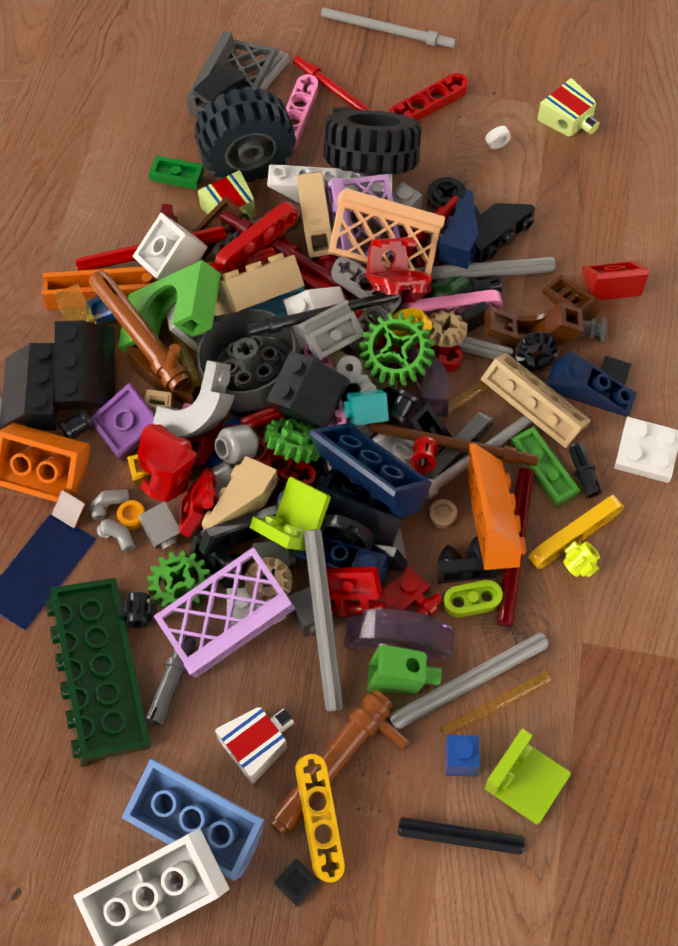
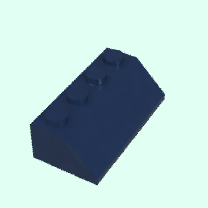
M350 423L311 430L310 436L319 456L329 462L332 468L340 470L349 477L352 483L360 485L369 492L372 498L388 506L395 515L404 517L420 512L432 484L431 481Z

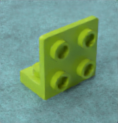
M289 477L276 516L266 515L265 518L253 517L249 528L287 549L306 551L304 533L308 530H320L331 497L296 478Z
M522 728L488 778L484 789L535 825H538L571 773L531 746L529 743L533 735Z

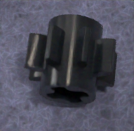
M130 593L124 602L120 603L119 617H124L126 625L132 628H145L149 626V622H152V618L157 614V604L153 603V599H150V595L147 593Z

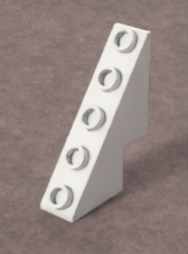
M270 164L267 186L300 203L296 175L322 171L324 185L333 178H341L343 180L375 175L353 173L352 171H343L338 168ZM389 174L390 186L392 191V174ZM383 182L372 183L368 190L381 198L384 193ZM354 185L345 186V188L362 193V191H360Z

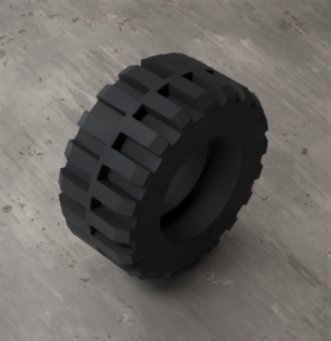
M378 110L335 112L325 121L323 156L329 165H332L334 168H340L343 171H352L359 174L366 173L367 175L407 173L415 169L419 163L422 127L414 118L393 112Z

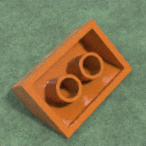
M12 423L0 430V486L57 502L63 489H69L76 494L87 471L91 444Z

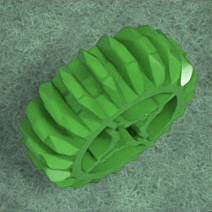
M403 312L399 313L398 319H394L393 314L388 313V321H384L379 316L377 318L379 326L370 323L369 329L372 333L364 332L363 338L366 341L360 343V349L364 350L360 354V358L366 361L363 364L364 369H372L370 376L373 379L380 375L379 382L381 384H384L389 378L391 387H395L396 380H400L401 385L405 387L407 384L406 378L409 377L413 383L417 382L415 373L424 376L426 372L422 366L431 367L432 362L428 358L435 356L434 350L430 349V347L434 346V339L428 338L431 335V331L429 329L422 330L424 327L423 321H418L414 324L415 316L410 315L405 320ZM393 331H405L412 336L408 334L404 337H398ZM385 336L387 344L380 350L381 353L375 356L376 345ZM392 341L395 346L399 345V349L401 347L403 359L400 354H396L395 351L393 353ZM419 343V354L414 362L410 364L407 355ZM396 362L401 366V369L387 368L382 363Z

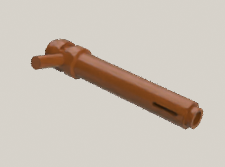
M103 270L95 272L90 277L91 287L151 363V369L157 377H162L161 382L167 389H171L172 392H178L189 384L190 378L187 369L179 363L180 346L171 344L168 351L107 272H103Z
M374 690L372 694L365 696L361 701L362 706L355 708L349 716V722L320 755L326 763L330 783L367 737H372L377 730L382 732L400 749H403L410 741L386 720L391 714L390 709L393 707V704L381 692ZM317 764L312 765L306 772L310 773L312 783H305L306 790L316 786L322 787V781H314L313 774L315 771H318ZM296 784L271 815L272 820L269 824L281 835H284L286 831L290 833L303 817L298 784ZM314 792L310 795V807L321 795L320 792Z

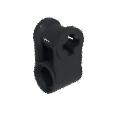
M389 386L384 388L382 391L386 392L388 416L406 425L407 417L414 405H418L420 400L400 388L395 389Z

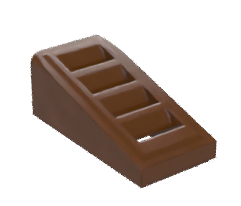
M562 275L542 289L543 294L555 305L561 301L582 309L583 320L590 321L599 314V299ZM564 287L565 289L558 294L557 291Z

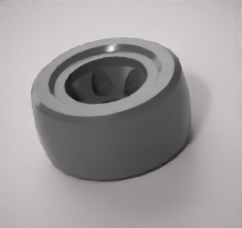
M246 309L226 315L212 325V329L206 331L199 344L197 359L202 381L207 360L230 364L231 367L235 365V368L230 371V382L225 390V393L234 395L232 405L228 411L230 414L244 417L270 407L271 405L266 400L290 352L302 354L298 340L290 327L282 328L281 332L273 334L265 332L253 336L247 335L246 325L263 322L267 317L276 316L272 312L260 309ZM268 353L273 357L266 358L265 355ZM262 370H269L266 375L259 374ZM249 376L247 381H240L241 377Z

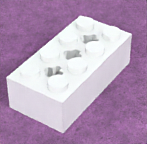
M199 828L75 894L74 899L96 946H128L212 902L230 888ZM180 873L184 880L180 881L177 874ZM149 889L153 890L154 896L151 895Z

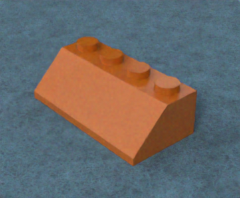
M469 444L467 486L484 570L520 567L521 555L526 554V544L524 537H519L518 533L521 531L519 515H514L516 509L514 493L509 494V489L511 488L509 472H504L501 460L477 444Z

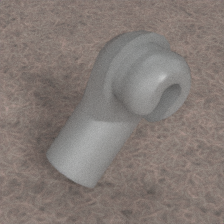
M128 490L102 491L90 503L89 511L92 518L102 520L106 517V509L111 504H120L128 501Z

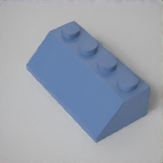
M153 758L149 760L122 816V819L167 844H171L200 828L222 874L233 881L244 875L259 844L265 821L263 818Z

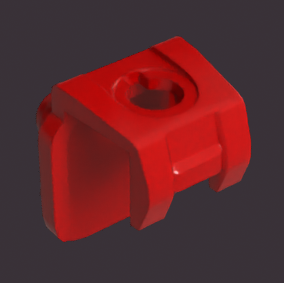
M412 237L375 239L370 243L366 277L371 282V285L374 286V291H385L387 295L402 294V289H410L411 293L426 292V287H429V283L432 282V275L408 269L406 246H417V242ZM391 250L394 253V261L390 264V269L386 270V265L383 264L381 258L385 251Z
M148 424L143 428L138 448V459L140 462L139 467L152 475L150 482L144 479L141 485V489L149 497L162 502H169L188 490L193 464L197 455L192 450V444L188 439L175 436L168 432L161 424Z

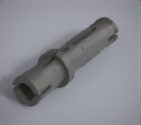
M186 635L183 649L189 657L194 645H196V640ZM173 649L171 657L165 661V672L148 714L145 717L146 721L158 726H164V721L183 674L187 673L184 662L175 649Z

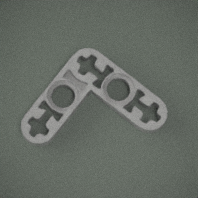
M346 257L335 261L331 276L336 283L358 298L376 294L377 291H374V286H372V290L366 291L359 285L362 281L369 282L366 277L365 268ZM344 268L347 269L348 272H345L344 274L340 272V270H343ZM357 275L356 281L353 282L352 279ZM399 294L398 301L366 308L358 318L362 329L372 333L369 329L371 322L368 320V315L370 314L381 316L384 321H388V313L395 314L401 303V295ZM356 340L348 345L353 350L364 351L360 349V343L366 340Z

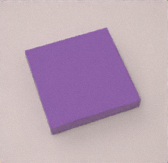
M128 383L90 419L117 458L123 460L139 446L142 430L148 424H153L155 413L131 383Z

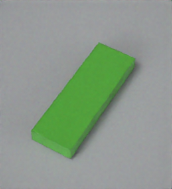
M534 426L510 439L511 446L517 448V451L539 455L537 466L525 465L527 468L533 469L534 478L556 508L580 495V488Z

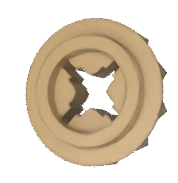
M443 309L437 314L432 312L429 318L432 321L431 335L428 338L434 339L435 345L453 347L465 339L467 323L463 321L462 315H455L453 310L450 313L444 312ZM450 323V328L443 334L442 326Z
M262 558L270 572H272V569H275L274 577L288 596L292 588V575L287 565L276 558ZM256 561L248 568L246 572L247 577L256 578L259 567ZM245 581L246 590L252 598L255 582ZM260 583L257 600L268 602L278 595L273 586H270L263 594V584Z

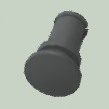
M603 317V322L597 321L596 318H592V321L583 320L584 332L579 336L590 337V340H594L595 337L601 338V343H604L608 331L607 317Z

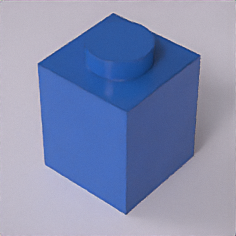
M447 735L445 742V776H477L480 768L479 735Z

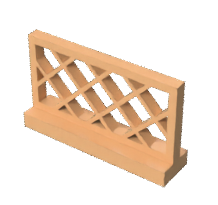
M345 188L338 195V208L328 254L346 257L367 264L368 257L365 256L360 246L370 240L372 242L376 239L375 237L385 231L389 238H396L390 228L395 225H401L409 235L407 237H412L417 242L415 247L418 252L409 258L407 257L408 269L410 271H417L410 260L420 254L426 263L423 273L431 274L439 232L444 226V216ZM344 209L354 212L359 222L348 228L343 220ZM372 217L379 219L384 228L374 235L366 223ZM361 224L369 238L358 244L350 230ZM421 231L432 234L430 245L424 249L415 236ZM345 233L354 246L348 251L336 248L338 238ZM390 250L382 254V262L386 265V270L390 269V264H392L385 254Z

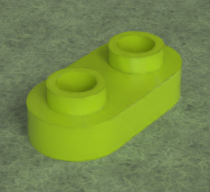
M491 580L454 586L445 593L444 609L449 615L456 618L491 612L500 606L503 592L501 587ZM489 595L492 600L484 601L482 596ZM461 601L463 606L456 607L453 602Z

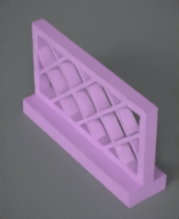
M384 174L343 180L341 178L330 179L325 185L332 227H334L338 208V195L345 189V186L354 185L362 193L377 197L368 189L372 183L383 182L384 193L381 198L393 202L389 175ZM344 209L343 220L349 228L355 224L351 220L352 211ZM373 217L369 219L379 226L381 230L384 229L379 219ZM362 225L361 227L357 226L354 228L357 231L355 235L353 229L350 230L355 239H357L359 234L366 239L369 238ZM395 225L391 230L396 238H400L398 225ZM346 233L338 238L336 248L348 251L354 247ZM368 247V249L366 250V252L364 253L365 256H367V257H368V254H369V247ZM391 250L386 253L387 258L390 256L394 259V253ZM345 268L341 270V273L343 274L345 272H348V270ZM357 275L352 279L353 282L356 281ZM362 281V282H360L359 284L369 283V282H367V281Z
M253 547L154 615V618L184 662V666L189 674L197 678L296 608ZM253 557L259 565L257 577L242 576V565ZM237 569L236 574H230L232 571ZM262 572H264L268 580L261 579ZM224 577L234 579L231 595L216 593L218 581ZM239 580L255 582L252 599L236 596ZM260 583L272 585L278 595L268 602L257 600ZM211 587V592L205 591L206 589ZM199 594L210 596L206 613L191 610L193 598ZM215 597L230 600L227 616L211 614ZM235 601L251 603L248 616L243 619L232 617ZM186 604V609H181V608H180V607H182L183 605ZM256 604L262 605L261 607L255 610ZM173 612L185 613L181 630L169 628L164 618ZM190 614L205 617L202 634L186 631ZM210 618L226 621L224 632L218 637L207 635ZM231 622H237L230 628ZM173 633L180 634L179 642ZM185 635L201 638L199 649L188 657L183 649ZM206 639L212 640L205 645Z

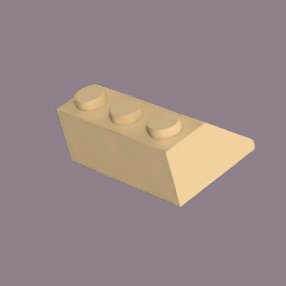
M283 253L268 257L269 263L264 265L261 264V261L246 265L245 272L239 273L237 269L222 274L223 280L219 284L214 316L238 312L305 286L295 255L284 257Z

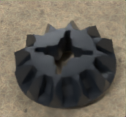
M450 177L439 178L429 185L427 200L432 203L433 209L444 207L453 196L462 199L467 189L457 179ZM449 193L451 194V198H449V197L442 198V195H443V194H444V195H448Z
M542 331L529 333L516 346V360L531 372L536 369L543 371L547 365H553L554 358L558 356V344L549 333ZM538 348H541L543 354H538L537 358H534L532 352H536Z

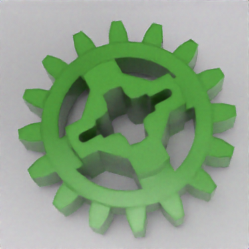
M280 418L279 421L273 419L271 424H267L263 441L268 443V449H275V455L284 456L285 460L292 458L296 463L304 461L307 464L311 460L316 462L321 457L310 436L311 430L315 428L314 426L305 425L303 422L298 423L295 419L285 420L284 418Z
M181 550L179 557H175L173 552H169L168 560L159 557L160 566L152 565L150 567L154 575L147 576L148 584L151 585L148 587L150 596H154L152 598L154 603L157 605L162 603V609H165L211 577L210 570L205 569L206 564L204 560L197 562L195 553H192L187 558L184 550ZM194 571H195V572L197 573V575L199 576V582H198V583H196L195 579H193V577H194V575H193ZM161 582H163L166 586L165 594L162 592L160 588ZM199 594L193 598L192 605L200 608L199 599H208L209 596Z

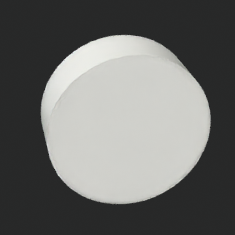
M499 126L486 135L485 141L490 149H498L509 142L511 134L506 126Z

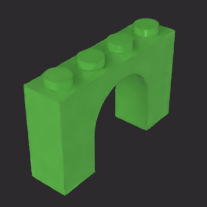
M200 260L128 294V299L157 337L159 336L164 317L176 304L172 324L194 337L212 329L221 273L208 263ZM122 327L117 348L127 354L126 349L128 345L136 348L138 346Z

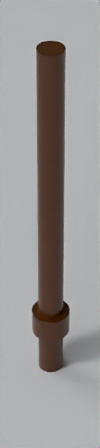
M380 422L371 423L369 432L415 441L419 437L428 436L435 439L440 447L469 452V444L475 443L496 458L502 459L504 463L514 464V462L532 466H537L539 455L517 451V448L505 445V448Z

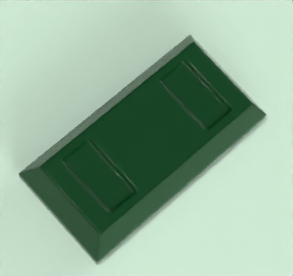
M464 276L434 279L430 283L433 291L421 299L455 295L469 285L470 281Z

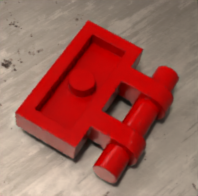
M209 468L204 469L198 480L191 483L180 501L179 534L188 538L195 528L199 529L202 526L205 517L203 509L212 508L217 498L215 490L216 476Z
M377 567L326 568L330 600H335V603H331L332 614H338L339 617H350L352 614L375 617L376 614H386V603L375 601L379 600L383 594ZM350 600H359L360 602H351Z
M408 567L405 572L400 574L382 590L383 594L380 599L375 600L376 602H385L387 605L386 614H376V617L387 628L397 621L400 626L394 630V634L402 640L406 635L419 629L418 625L424 619L438 612L437 608L444 602V599L438 593L430 599L426 598L424 595L430 591V586L411 567ZM414 604L419 607L411 616L405 614Z

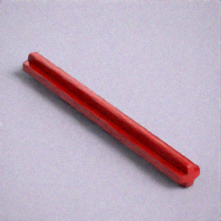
M223 226L191 232L205 245L227 238L226 229ZM140 244L77 258V270H95L135 261L136 259L133 255Z

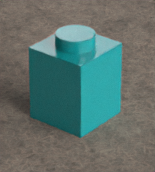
M376 389L347 393V401L344 402L343 407L346 419L349 418L351 423L363 425L389 421L386 392Z

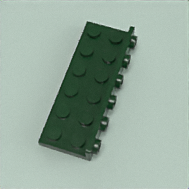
M116 578L50 588V599H45L47 617L53 616L54 626H50L52 644H58L59 654H55L57 672L63 671L65 681L60 682L62 700H68L70 710L65 711L67 728L73 729L75 740L70 741L73 759L79 758L80 767H86L87 762L91 760L147 750L151 746L124 617H119L121 601Z

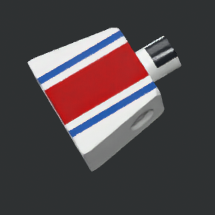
M257 707L218 727L215 733L219 742L253 785L287 749L286 739L281 733L292 726L294 721L285 709L269 718L261 707Z

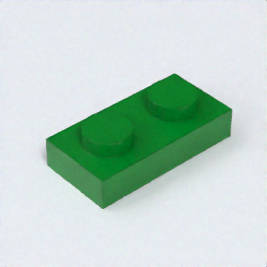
M156 155L148 174L149 180L198 190L204 174V165Z

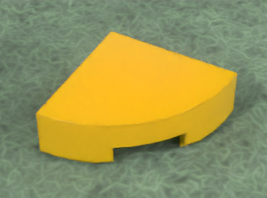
M138 454L127 457L134 485L141 483L144 479L146 480L150 474L139 467Z

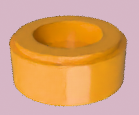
M128 500L117 509V518L119 523L127 526L128 530H136L142 526L138 519L139 515L146 511L140 502Z

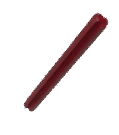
M522 467L519 469L515 492L516 509L514 515H519L521 531L518 533L519 537H524L525 539L534 471L531 468ZM521 555L520 567L505 568L503 596L497 623L500 626L512 627L514 623L523 555Z

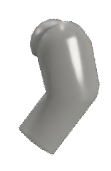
M112 519L102 520L101 524L97 526V533L101 538H108L110 536L117 538L123 553L132 552L136 548L127 526Z

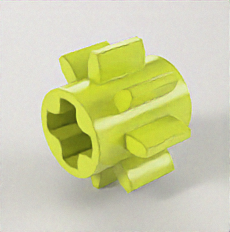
M574 541L564 550L567 553L566 558L563 560L564 565L574 576L582 575L584 577L586 575L590 577L599 569L596 564L600 559V555L589 542L582 544L581 542L577 543Z

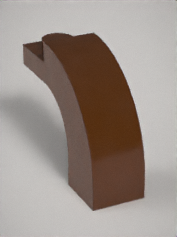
M561 301L549 311L536 316H517L491 306L484 311L485 334L500 339L501 345L512 347L513 350L516 349L518 342L524 336L532 332L542 331L549 333L555 338L558 346L572 341L584 332L582 309Z

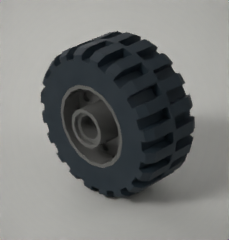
M243 87V90L239 91L237 89L230 90V93L226 95L222 93L216 97L214 102L210 101L206 105L205 111H201L194 128L195 139L203 164L213 176L219 177V179L240 170L247 183L254 182L253 180L258 178L260 180L264 179L268 175L270 164L285 165L288 157H291L296 143L295 131L285 104L277 95L270 91L266 92V90L261 88L253 90L251 87Z

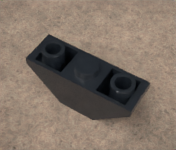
M495 203L478 216V243L475 263L492 259L500 248L504 245H510L519 233L527 231L534 223L535 207L532 204Z

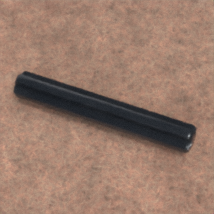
M404 817L399 820L398 835L402 837L519 855L523 854L525 849V837L522 835Z

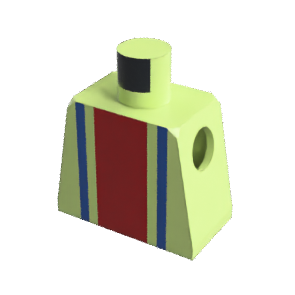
M572 78L540 102L537 120L566 136H573L581 128L589 134H593L600 124L599 121L593 118L596 107L595 100Z
M240 170L198 190L200 207L207 214L227 196L246 215L244 217L246 220L254 222L252 219L256 215L254 197Z

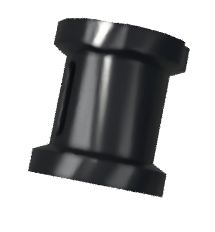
M83 408L78 409V413L68 420L58 422V426L64 436L74 440L75 437L88 429L90 431L95 429L92 420Z

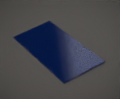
M52 512L0 576V615L23 630L27 629L45 606V599H50V588L59 587L96 540V538L83 530L72 528L51 515Z

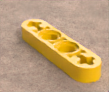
M615 495L608 497L537 546L530 553L528 559L537 569H542L564 554V550L574 541L577 543L581 542L614 519L623 510L624 505Z
M308 754L302 756L297 761L295 772L312 867L315 876L319 880L335 882L343 876L345 863L327 766L321 756ZM308 760H311L313 765H318V771H315L313 774L314 781H322V787L316 786L306 790L305 783H312L310 773H304L303 767L308 766ZM314 792H320L325 798L324 807L319 811H315L309 806V797ZM321 824L327 825L331 831L330 839L324 844L319 843L315 839V830ZM334 847V852H328L329 861L336 863V868L331 870V876H329L328 872L321 870V866L326 864V857L324 853L318 855L317 849Z

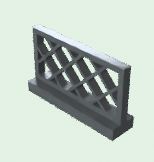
M223 31L186 97L190 116L198 117L202 110L205 111L206 107L202 100L192 94L193 89L206 77L228 64L236 65L237 70L246 76V73L258 69V75L250 78L247 76L245 85L235 89L239 90L247 86L253 90L260 88L278 54L277 48L234 40L232 33ZM236 49L247 52L239 56L234 55ZM261 54L268 55L267 58L257 61L255 58ZM249 59L253 61L252 64H249L244 67H242L240 64L241 62Z

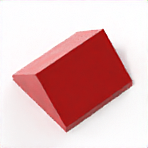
M634 261L582 266L587 291L599 300L642 296L649 275L648 268Z

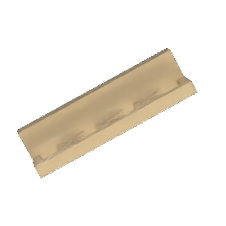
M507 353L495 358L480 379L565 448L591 422L587 416Z

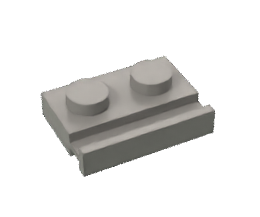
M348 300L298 324L316 360H320L363 337L364 331L354 312L351 311Z

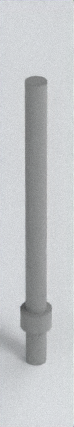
M324 7L321 10V17L424 41L426 45H441L454 48L456 44V39L439 35V32L429 30L425 32Z
M524 415L484 444L501 446L531 425V420ZM469 454L434 479H428L432 484L425 499L432 498L439 492V488L468 469Z

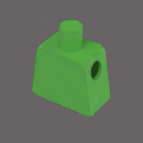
M380 644L369 662L367 692L377 690L381 693L415 695L424 684L439 685L442 670L441 667L426 665L427 655L425 652Z

